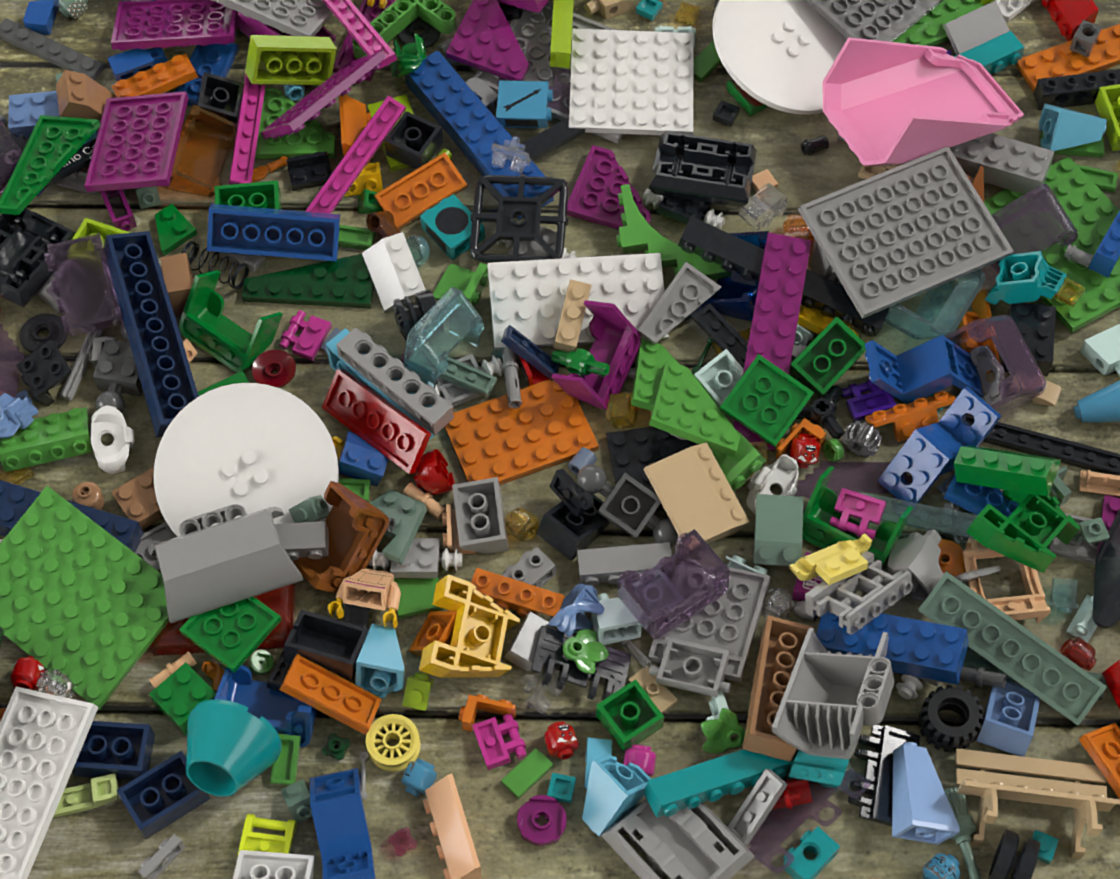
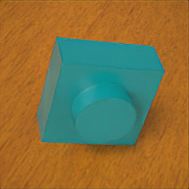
M641 0L636 7V13L653 21L662 10L663 2L658 0Z
M552 772L547 796H551L557 801L571 804L576 777Z
M1035 829L1031 839L1040 842L1037 858L1042 862L1050 864L1059 839Z

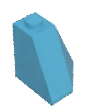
M1044 103L1039 120V130L1043 131L1044 136L1040 140L1041 147L1057 151L1100 141L1106 131L1107 120Z
M372 624L356 661V685L382 699L392 691L397 692L403 688L404 664L396 630L392 627L386 626L385 628L382 625Z
M608 754L593 760L591 763L582 817L591 831L598 836H601L602 833L630 811L645 796L643 792L648 780L651 779L638 765L629 763L626 766L616 762L617 758Z

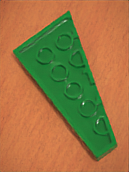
M40 115L0 199V213L19 215L101 126L99 120Z

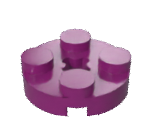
M537 795L530 798L529 801L520 807L517 814V826L523 840L536 846H547L557 843L565 832L567 824L566 812L553 797ZM540 815H545V819L549 820L544 826H539V823L535 822V819H539Z

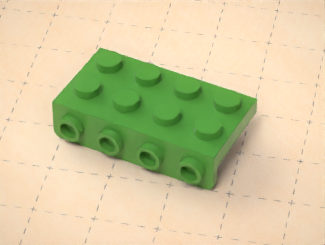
M87 407L81 409L74 408L59 414L52 413L37 419L33 418L34 421L25 429L19 427L12 437L0 439V461L3 470L6 472L83 455L93 451Z

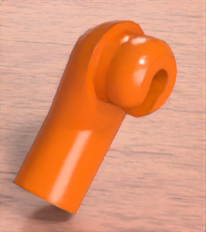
M206 661L202 665V670L213 681L212 689L217 693L225 671L216 662Z

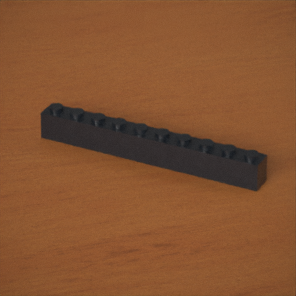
M690 217L678 243V246L684 252L689 254L695 253L706 262H714L721 265L728 272L734 271L740 274L745 280H754L759 283L764 249L699 219ZM808 269L806 270L801 299L803 306L815 308L826 317L837 316L845 325L859 328L866 335L876 336L879 333L890 307L862 319L843 285Z

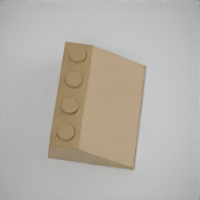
M707 442L689 447L644 468L651 485L686 550L733 535L750 522Z

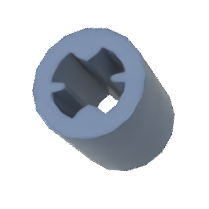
M582 447L568 463V468L577 476L584 466L594 465L597 457L591 450Z

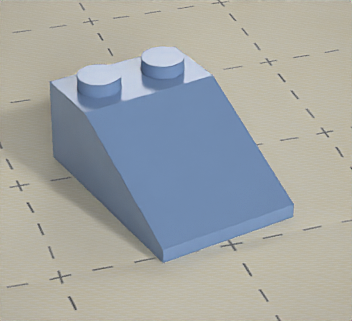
M1009 680L1006 681L1004 689L991 686L983 714L984 720L978 733L977 741L1010 754L1024 757L1033 738L1040 698L1022 685Z

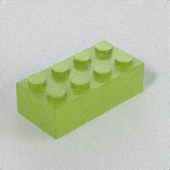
M251 35L245 73L252 84L321 85L332 76L336 47L330 37Z

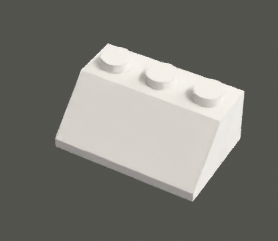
M403 232L381 239L362 253L384 312L394 309L393 300L399 298L404 306V296H408L411 302H415V293L426 290Z
M240 850L233 879H313L315 857L314 855Z

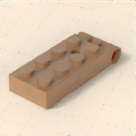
M154 467L111 492L128 519L138 521L142 530L164 518L154 489Z

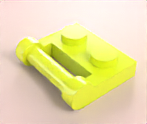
M247 814L239 851L290 854L297 828V820L280 821L258 818L254 814ZM254 827L285 831V836L252 831Z

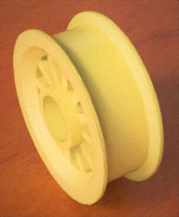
M398 714L382 716L371 724L366 734V747L369 757L382 770L391 772L404 770L407 768L408 763L415 761L419 755L421 743L417 727L405 716ZM392 739L399 741L396 746L387 745Z

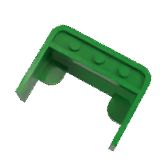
M215 270L196 275L179 322L181 334L233 371L241 372L248 369L255 359L272 344L283 314L278 312L259 318L253 334H250L222 314L224 300L219 293L214 291L221 272Z
M832 466L819 477L803 513L802 539L821 549L832 546L839 541H854L860 538L855 533L849 531L842 532L836 527L829 525L832 517L840 519L842 515L834 509L838 495L826 487L834 470ZM910 505L900 516L897 523L891 520L882 522L876 531L874 540L872 539L868 552L874 554V562L877 560L881 561L882 567L897 543L914 508ZM849 518L850 523L860 525L857 521Z

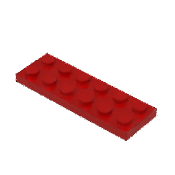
M337 369L321 408L408 474H415L432 433L346 370Z

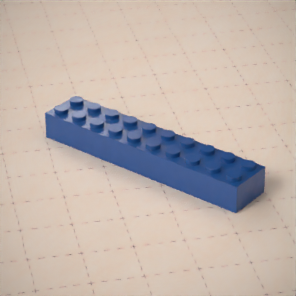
M439 51L428 55L422 60L417 70L405 75L407 87L482 176H520V174H526V176L546 177ZM490 183L503 197H518L519 185ZM526 185L524 198H539L552 186ZM554 196L546 201L542 207L554 201ZM518 215L517 218L519 220L523 219L522 215Z

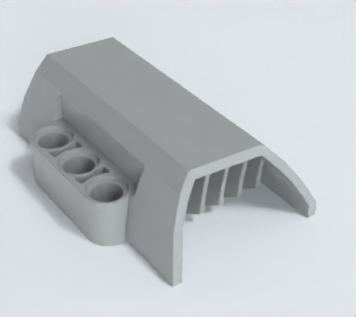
M239 504L226 506L184 520L179 527L181 536L154 544L151 547L152 557L157 556L164 582L167 614L170 623L303 580L302 574L281 545L274 524V518L284 516L282 508L276 506L269 507L247 515L244 507Z
M809 628L772 725L773 733L808 755L849 760L856 749L863 724L875 726L883 720L894 686L891 662L885 658L889 640L888 632H883L874 657L873 654L863 656L862 653L852 655L850 652L846 655L841 654V652L831 654L830 651L824 648L816 636L814 628Z

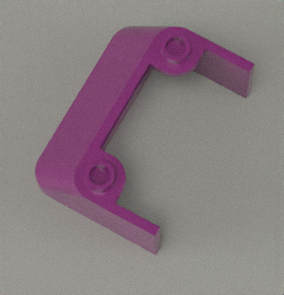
M585 300L584 305L593 314V318L589 323V331L595 341L590 353L596 361L608 364L610 372L604 377L591 373L582 378L577 373H570L568 376L552 374L551 378L568 395L597 408L610 410L611 405L615 406L639 350L641 335L615 304Z

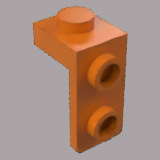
M804 418L800 424H794L789 432L790 435L786 439L782 438L775 448L777 450L776 459L778 460L781 455L786 454L790 450L792 439L799 437V434H810L817 437V441L820 442L822 447L825 442L826 433L819 425L813 424Z
M482 694L469 695L466 707L462 706L460 709L459 721L462 722L463 730L472 732V725L475 723L478 710L503 716L512 714L513 718H515L516 705L504 699L499 701L491 700Z

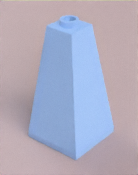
M905 742L893 750L892 837L940 844L960 833V827L927 749L919 747L913 742Z

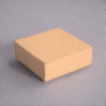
M768 169L752 177L751 185L759 196L778 188V182Z

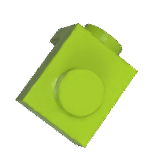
M415 672V675H410L407 678L402 706L426 711L431 687L435 679L429 678V674Z

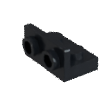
M326 151L286 159L292 191L322 186L332 175Z

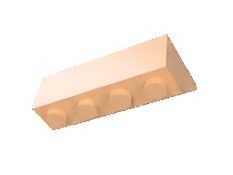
M449 774L426 789L427 799L423 800L426 814H432L433 822L429 823L432 835L439 838L440 845L436 846L439 859H445L447 868L443 869L445 879H482L481 867L453 774Z

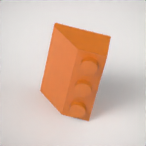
M339 95L341 142L343 155L345 156L370 122L371 113H367L366 104L347 95Z

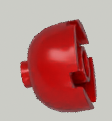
M438 449L430 450L422 456L414 476V481L418 488L423 487L426 492L432 495L448 493L453 490L452 485L455 484L452 472L449 473L446 467L448 463Z

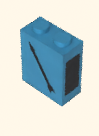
M499 81L496 119L503 127L547 128L548 121L552 119V108H549V102H553V90L549 89V83L544 81Z

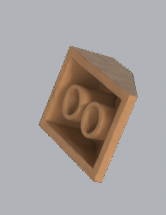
M64 70L56 84L60 117L97 119L101 123L106 100L108 98H116V95L86 74Z

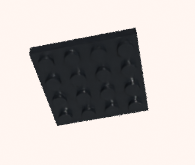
M652 426L606 433L615 485L622 475L626 473L655 494L656 492L644 468L689 447L699 445L689 440H681L666 431ZM660 503L655 511L665 510L662 503Z

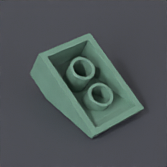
M757 494L753 564L790 566L791 564L795 565V562L801 558L803 497Z

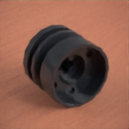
M430 289L415 293V304H412L408 296H404L405 307H403L399 298L393 300L396 324L407 344L413 342L411 332L414 333L417 340H421V329L423 328L429 337L443 333L439 310Z

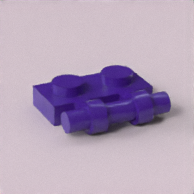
M867 379L865 383L858 385L853 383L848 385L847 388L842 389V398L851 397L847 399L846 406L854 422L864 420L866 416L872 415L875 411L892 409L896 405L892 395L883 389L880 390V387L873 384L870 379ZM866 391L871 392V393H868V394L861 395L862 392H866Z

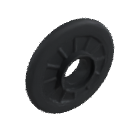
M417 17L397 34L400 42L406 45L416 43L414 31L422 29L424 32L418 35L423 39L425 48H428L438 41L441 32L420 17Z
M44 313L33 316L22 326L20 342L30 353H33L48 341H53L59 349L67 339V325L59 316ZM41 331H49L48 336L44 338L38 337Z

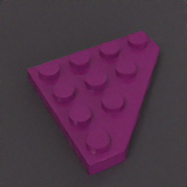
M472 0L446 51V58L510 81H523L529 69V63L498 1Z
M592 145L568 200L567 215L619 230V227H623L621 213H625L624 205L620 206L618 193H622L621 185L629 184L638 210L649 225L651 222V214L645 209L642 199L630 184L629 178L622 166H619L613 151Z

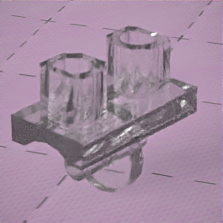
M514 136L512 141L505 140L504 146L492 144V164L496 167L503 168L506 159L512 160L510 169L522 174L525 166H530L532 159L529 158V153L522 152L525 150V145L519 144L520 138Z
M553 669L552 678L548 685H544L542 681H539L543 676L542 673H535L534 676L526 674L523 677L527 684L523 690L529 694L534 689L523 704L526 709L533 708L543 714L552 704L543 696L546 690L555 697L562 692V690L556 689L557 676L559 675L556 669Z

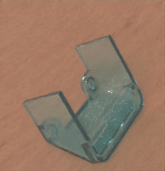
M451 287L411 329L406 340L404 367L410 372L414 371L424 384H430L434 389L436 388L437 377L440 374H444L448 368V354L461 340L476 347L480 344L481 332L484 328L483 319L461 290Z

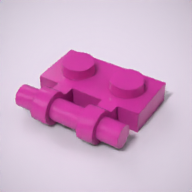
M298 310L296 316H292L287 331L283 332L279 347L286 350L289 344L293 345V354L313 361L332 325L331 322L312 315L309 321L306 322L303 320L306 313ZM298 329L303 330L299 337L294 336Z
M842 488L834 508L836 512L842 513L841 518L832 517L829 525L836 527L842 532L849 531L855 533L857 537L866 534L870 539L874 540L876 531L868 527L870 523L879 525L886 507V501ZM850 516L861 519L860 525L850 523Z
M512 714L504 715V723L500 725L497 724L495 717L472 725L488 770L510 763L509 753H516L519 760L527 757L525 742L520 738L518 733L519 726L517 721L513 719ZM508 734L511 741L504 743L502 735Z

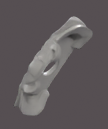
M988 345L976 347L971 351L970 356L974 366L977 367L986 394L984 396L985 401L994 409L1000 408L1007 402L1004 368L1000 365ZM990 370L994 371L996 375L993 383H988L986 380V374Z

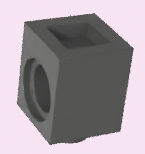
M1083 20L1073 37L1070 50L1089 57L1098 41L1102 27Z

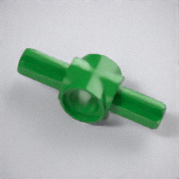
M577 348L576 351H571L570 353L561 350L552 352L551 360L553 362L565 365L570 373H577L582 378L591 373L604 377L610 372L608 364L596 361L594 356L584 349Z

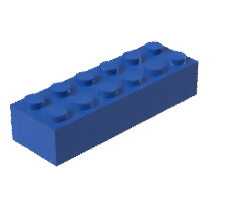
M211 204L208 212L207 251L337 261L341 214Z
M829 611L821 616L816 636L824 648L830 651L831 654L841 652V654L846 655L850 652L852 655L862 653L863 656L873 654L875 657L883 632H888L889 640L885 658L891 662L892 672L956 685L959 683L969 644L967 629L881 613L878 617L864 625L863 628L850 635L847 633V626L844 628L839 626V616Z

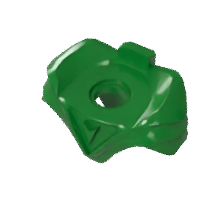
M417 33L414 34L416 43L404 45L402 51L397 41H394L393 52L397 60L389 64L392 77L399 78L414 72L421 65L422 60L426 58L424 41Z

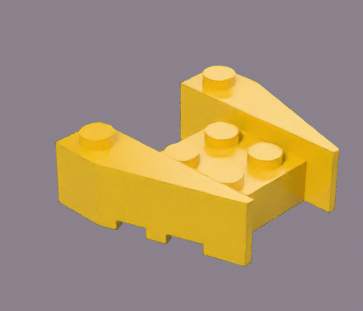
M448 574L436 583L432 605L449 611H457L451 645L435 640L423 648L419 671L440 678L502 676L512 668V666L500 662L505 632L518 624L520 619L507 609L503 610L488 595L484 596L475 589L476 586L469 581Z

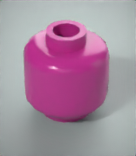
M632 745V748L625 751L623 764L626 766L629 763L638 765L651 777L655 772L656 754L651 751L652 747Z

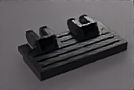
M541 626L530 671L540 674L542 667L545 666L542 684H549L554 669L559 671L556 689L562 690L565 680L568 683L586 688L589 680L590 685L587 698L593 700L597 694L598 684L604 685L601 701L625 686L631 654L605 646L609 656L605 660L595 663L594 674H587L580 671L575 662L568 660L563 654V645L571 637H567L564 632Z
M887 725L871 726L870 735L880 737V739L861 734L857 742L858 744L874 748L875 752L855 749L854 754L856 758L866 761L864 780L874 783V785L852 780L850 788L869 794V799L850 795L848 796V803L860 807V818L892 827L893 750L905 742H913L919 746L920 735Z

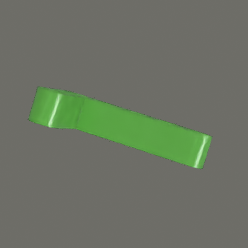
M396 0L370 24L382 39L388 43L417 17H420L441 33L451 34L456 30L455 11L441 0ZM353 38L352 43L355 58L358 59L367 56L364 50Z

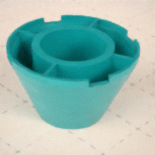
M220 699L206 700L198 703L188 717L186 773L188 778L196 787L208 794L219 797L235 794L278 760L282 744L274 727L264 717L261 716L258 719L247 712L248 707L239 703Z

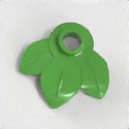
M592 629L580 630L575 637L567 639L563 645L564 656L568 660L574 661L577 668L587 674H594L595 663L601 662L609 656L607 648L602 643L596 641L597 632Z
M722 708L719 719L704 721L700 724L704 735L708 738L702 748L708 753H722L727 748L739 747L744 742L745 730L738 724L737 715L729 709ZM738 734L737 738L730 739L731 735Z

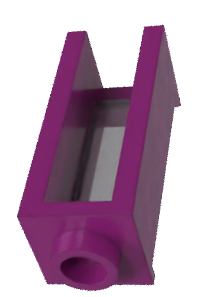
M123 189L100 191L115 228L130 231L132 228L137 227Z

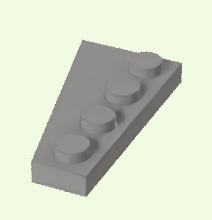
M685 262L642 323L638 332L642 337L655 345L714 295L721 286Z

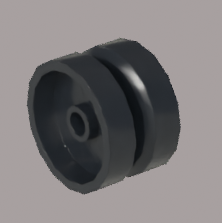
M1005 829L997 847L988 879H1007L1009 873H1011L1010 879H1031L1037 864L1040 842L1026 838L1023 840L1018 851L1019 834Z

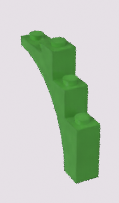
M621 185L622 193H618L620 206L624 205L625 213H621L623 227H619L620 234L616 235L618 248L622 247L624 254L646 250L645 254L661 253L662 268L674 266L675 276L685 262H687L711 280L732 277V273L724 270L721 265L714 262H706L695 253L689 254L684 252L678 244L663 237L653 229L638 210L633 200L630 185Z

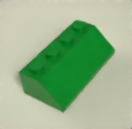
M968 445L960 447L954 461L956 482L1048 497L1061 461L1060 459Z

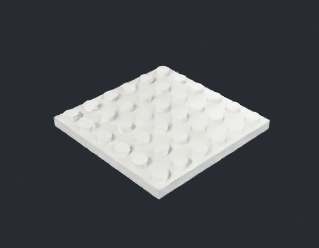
M573 28L569 128L585 129L586 133L662 135L668 131L693 135L694 33Z

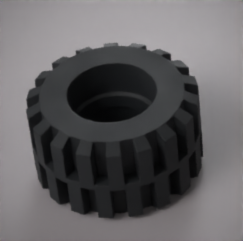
M947 685L945 689L940 686L937 687L935 692L932 690L922 705L918 721L919 727H922L920 731L922 736H927L926 742L929 744L933 742L935 744L934 748L938 750L940 747H943L944 752H950L951 748L956 752V748L961 749L963 747L966 749L969 747L970 743L975 741L984 720V715L981 714L983 711L982 705H977L979 699L976 696L972 698L971 691L967 689L964 692L962 687L958 685L956 689L952 685ZM952 710L961 716L964 725L960 727L947 726L940 720L938 712Z

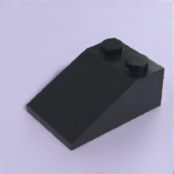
M591 494L594 501L593 507L586 510L584 515L576 517L563 502H560L544 514L536 534L571 561L577 557V550L586 549L611 523L597 513L603 501L594 494Z

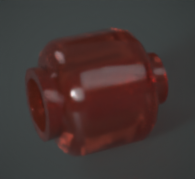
M1080 637L1067 639L1060 648L1059 653L1083 670L1090 671L1097 662V659L1094 658L1096 649Z

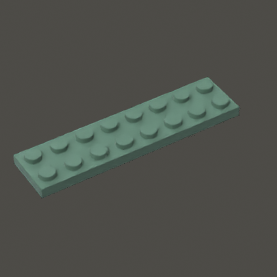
M947 571L918 609V611L937 624L967 629L968 647L1078 726L1107 687Z

